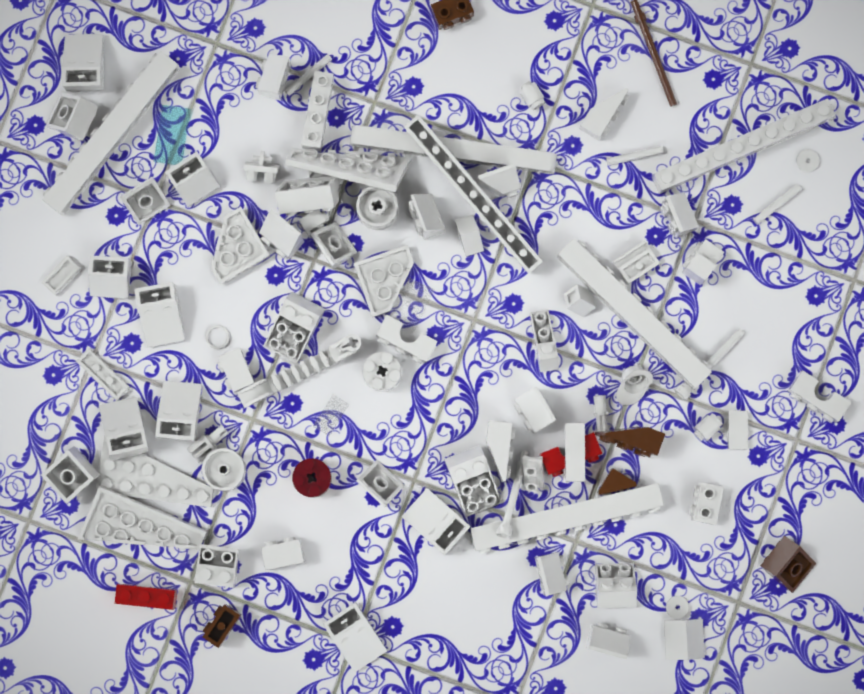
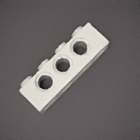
M314 71L301 143L302 149H315L317 152L322 150L334 83V74Z

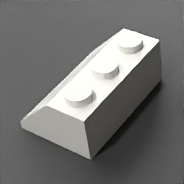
M320 176L284 181L275 191L279 214L286 213L287 216L301 211L312 213L317 209H322V211L334 209L339 202V178Z

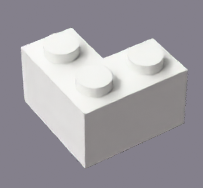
M706 239L702 243H697L692 250L695 254H690L682 265L684 267L682 273L699 285H702L707 280L724 251Z

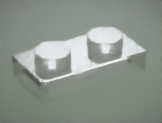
M333 394L313 427L330 437L350 404Z

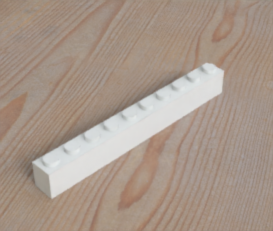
M159 51L158 54L155 53L150 58L148 67L146 69L143 68L139 72L136 82L134 84L131 83L127 87V93L124 97L119 98L115 102L113 111L111 113L108 112L103 117L101 126L99 128L96 127L92 131L90 140L80 146L78 155L68 161L66 170L63 173L60 172L55 178V184L52 187H48L43 193L44 197L42 200L60 215H65L180 70L179 65L162 51Z
M827 98L653 174V182L658 193L661 194L826 123L836 115Z
M416 115L404 126L406 131L525 271L529 274L543 262L542 259L419 115Z
M573 238L558 253L557 258L682 380L695 390L712 373L710 365L704 360L700 361L696 357L697 353L690 346L687 348L682 343L683 339L677 333L672 334L668 330V324L662 319L659 321L654 316L655 312L649 306L645 307L641 304V298L635 293L631 294L627 290L628 286L621 279L618 281L613 276L614 272L606 266L604 268L599 263L601 260L594 253L590 254L586 250L587 246L581 240L577 241Z
M659 483L512 518L510 525L513 532L510 539L501 538L496 535L497 527L503 521L470 528L475 551L479 550L480 554L491 552V547L495 546L503 549L510 547V543L516 541L518 545L528 543V538L532 537L540 540L548 538L547 534L553 532L557 536L567 533L566 529L574 528V531L585 529L586 524L590 523L594 527L603 525V520L611 519V522L623 520V515L630 514L631 518L642 515L641 511L648 510L649 513L660 511V507L664 506Z

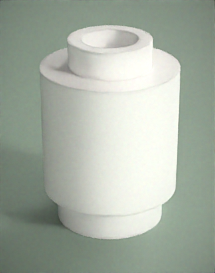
M528 81L521 86L519 93L528 107L536 110L545 104V97L536 82L531 83Z
M712 413L710 416L707 415L694 427L696 430L694 434L700 441L703 439L708 441L720 430V426L723 424Z

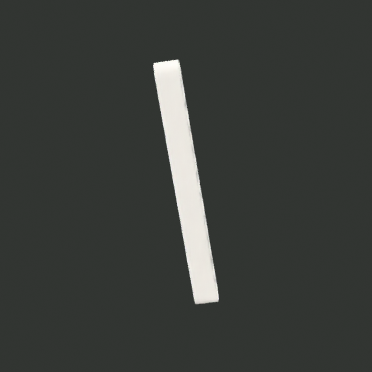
M361 125L352 126L349 144L351 146L429 157L408 132ZM437 136L459 162L494 167H504L514 163L516 170L544 174L555 173L557 154L552 152Z

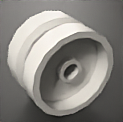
M369 186L358 196L356 202L357 215L364 226L372 230H384L394 223L398 215V202L393 191ZM380 206L381 209H377V211H375L374 207Z
M227 448L215 449L210 452L202 465V476L206 483L213 489L220 491H231L239 487L244 481L247 472L246 463L242 456ZM222 466L227 467L226 473H222L220 470Z

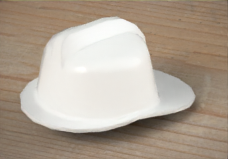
M638 363L626 368L621 375L622 382L616 393L618 402L622 405H632L638 402L653 381L652 373L644 370Z

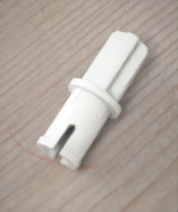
M606 395L593 396L595 405L593 416H596L597 432L608 430L607 415L609 414L606 408Z

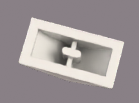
M473 215L454 220L465 256L483 252L484 248L480 232Z

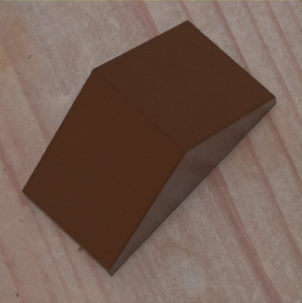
M611 468L599 487L597 495L636 487L637 484L619 471Z

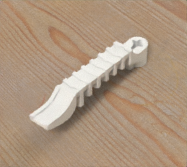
M350 334L329 346L327 350L320 351L317 355L310 356L309 359L302 360L299 364L292 365L285 371L283 369L277 375L272 374L269 379H262L237 392V395L244 409L357 353L361 347V339L358 335ZM349 340L357 342L355 348L348 346Z

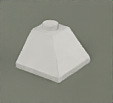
M514 163L478 175L477 184L480 187L501 197H514L521 190Z

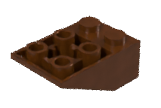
M638 426L595 432V435L599 436V440L608 444L617 443L616 447L620 449L635 450L634 454L648 458L651 455L658 456L665 437V433L649 427Z

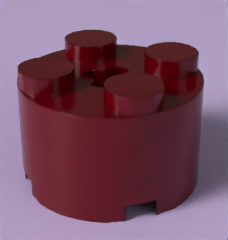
M309 458L301 461L295 467L292 474V482L300 494L315 498L328 491L332 483V475L329 467L324 462ZM313 473H315V478L317 479V481H312L311 483H309V478L307 476L309 474L313 475Z

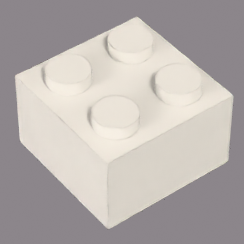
M75 446L67 450L41 474L44 480L66 504L100 475Z

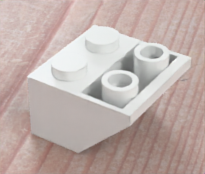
M198 152L193 153L165 172L187 207H190L220 187Z
M685 192L665 197L661 203L660 210L663 217H667L669 221L667 226L671 235L674 234L675 238L699 228Z
M90 255L88 274L90 296L129 299L132 261L129 258Z
M200 544L194 583L235 588L239 549Z
M634 563L595 564L597 608L636 607L637 585Z

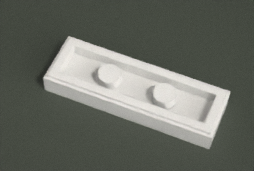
M88 348L76 360L116 401L131 388L91 348Z
M565 423V482H585V423Z

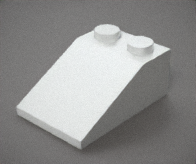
M272 209L269 211L259 232L262 236L261 240L267 246L272 244L277 248L275 252L283 259L285 256L290 259L304 243L303 237L299 231Z

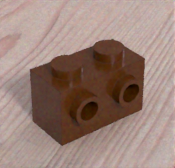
M441 0L431 4V12L439 30L442 28L448 30L454 27V24L469 22L472 20L471 17H474V10L470 0Z
M224 604L223 607L219 605L213 614L216 616L212 623L208 622L203 629L205 634L202 638L217 648L222 646L242 616L241 613L227 604Z

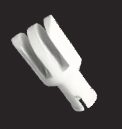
M221 424L210 435L204 434L187 450L190 453L192 452V456L197 458L196 461L200 463L210 452L217 449L216 444L227 436L229 432Z

